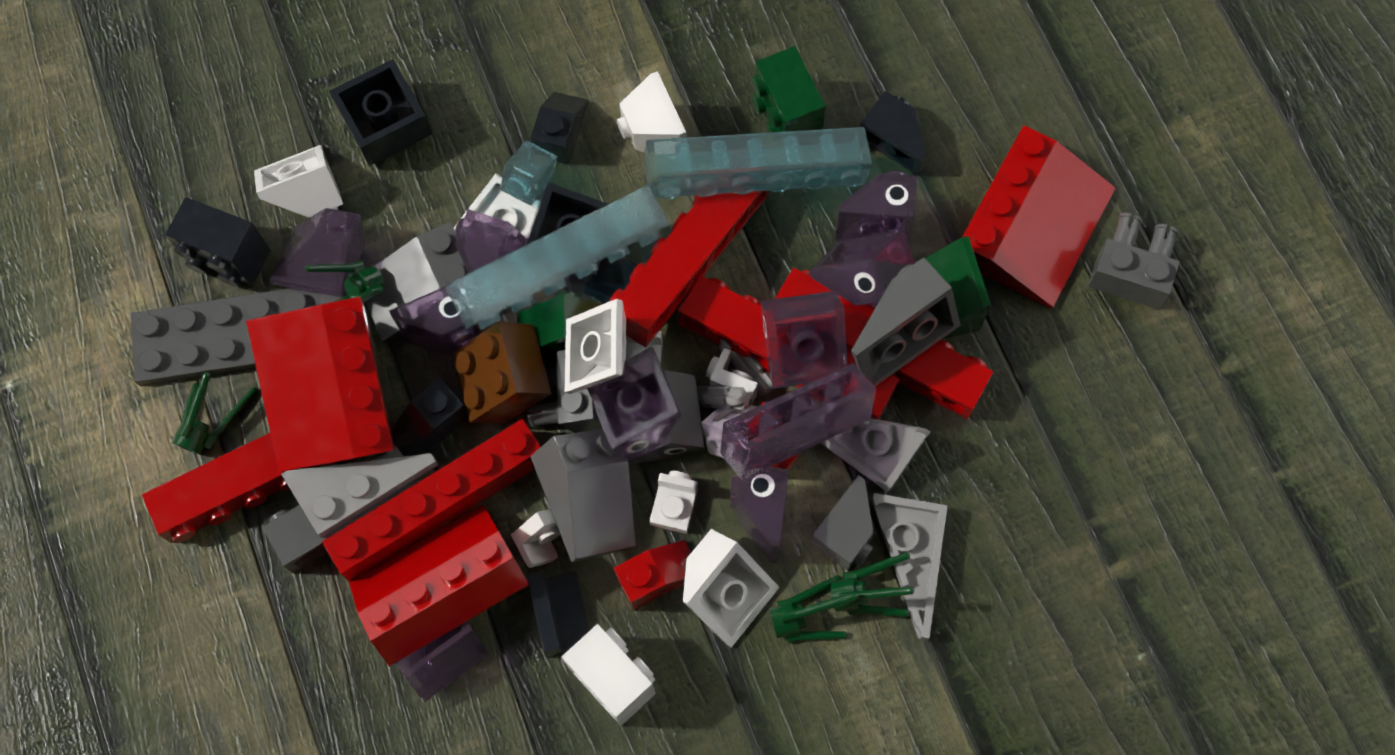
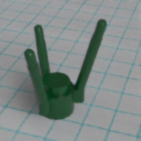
M362 261L352 264L305 266L306 272L351 273L344 283L348 295L336 301L362 297L363 302L371 297L383 293L384 279L381 272L373 266L365 268Z
M205 372L200 384L194 383L181 424L172 443L197 455L201 454L204 447L212 450L217 439L255 396L257 388L252 387L214 431L208 434L207 431L210 426L196 420L210 379V373Z
M905 552L857 571L843 572V580H835L831 583V598L854 592L859 594V598L844 605L834 607L835 611H848L849 615L871 614L908 617L910 612L907 609L869 606L865 604H868V599L912 595L915 591L913 587L868 590L865 581H858V579L910 559V553Z
M836 575L789 599L777 601V607L769 608L777 639L787 636L788 644L800 640L846 639L848 635L845 631H799V629L806 627L805 616L855 601L859 598V594L854 592L801 608L799 603L830 588L832 581L841 580V576Z

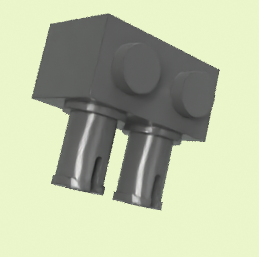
M1121 213L1118 217L1113 240L1107 238L1098 253L1088 287L1159 310L1170 295L1180 262L1170 258L1179 231L1171 226L1169 233L1165 235L1167 224H1157L1154 228L1149 251L1134 247L1143 222L1142 218L1135 215L1133 222L1130 223L1128 228L1132 213Z
M565 350L557 351V364L546 366L545 370L550 388L557 387L558 399L557 401L535 404L528 408V412L535 411V414L527 415L529 424L533 428L558 423L574 433L612 427L611 386L603 387L597 384L572 394L565 393Z

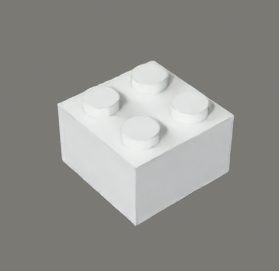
M597 624L562 656V659L572 673L617 723L622 726L656 694L652 684L655 678L652 671L639 657H636L633 661L630 660L626 655L629 652L626 648V643L611 627L605 632Z

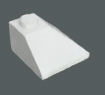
M658 71L651 73L619 104L621 118L617 119L619 130L624 139L630 137L636 150L683 166L688 164L686 131Z
M321 145L254 170L256 193L259 199L308 218L314 215L318 217L330 215L338 209L337 206L343 204L340 191Z
M612 300L566 319L565 393L572 394L622 376L627 344L626 317L622 300Z
M711 529L687 558L683 602L728 646L732 647L779 589V586L736 541Z

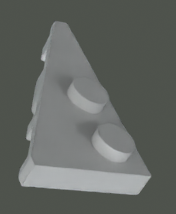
M793 403L785 407L781 413L886 492L892 489L930 434V431L925 428Z
M429 453L289 470L282 473V476L316 533L323 538L438 466L432 454Z
M874 493L872 504L890 557L905 552L910 553V559L894 565L900 587H913L915 590L912 595L903 596L910 612L917 638L928 641L930 638L948 505Z

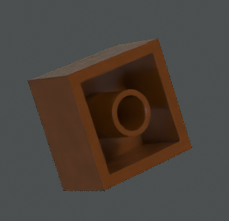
M497 322L453 352L455 367L458 372L470 422L506 423L552 394L533 324Z

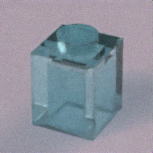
M526 140L505 163L500 190L532 206L542 194L547 182H552L558 156Z

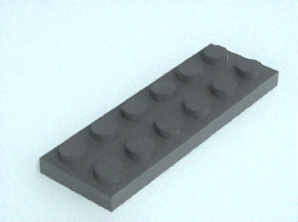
M345 280L132 312L131 327L135 383L139 386L202 377L205 372L210 373V375L255 369L256 365L246 324L247 320L334 302L348 295L344 286Z

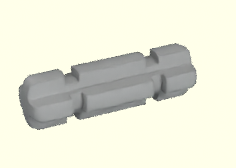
M724 338L720 339L722 345L718 346L721 351L724 348L732 349L731 345ZM731 351V363L737 370L747 373L753 378L754 382L758 383L757 393L760 396L767 395L776 387V380L768 371L764 372V367L761 366L752 354L749 357H742L737 352Z
M697 386L698 402L701 408L745 410L749 407V400L752 399L751 392H746L744 387Z

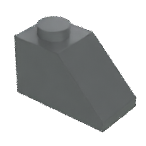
M859 475L814 532L811 539L813 546L847 571L854 562L861 566L874 548L869 544L873 535V527L865 479Z

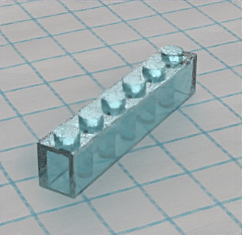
M856 127L646 140L644 166L649 198L673 199L678 196L698 195L708 197L721 193L747 194L752 191L771 190L773 192H782L787 189L799 188L817 190L830 186L855 187L860 184H866L872 160L865 128Z
M648 184L453 281L445 289L466 329L478 324L482 330L501 320L499 312L511 307L515 313L535 303L532 295L544 290L546 296H549L567 286L564 279L576 274L580 280L599 270L597 262L608 258L611 264L630 254L628 246L639 242L642 248L660 239L661 236L658 231L668 226L669 222Z

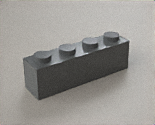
M395 447L391 451L373 455L370 461L404 456ZM415 479L323 538L316 533L300 505L292 510L284 509L277 512L270 518V523L263 526L262 529L282 565L294 574L328 553L322 541L419 481Z

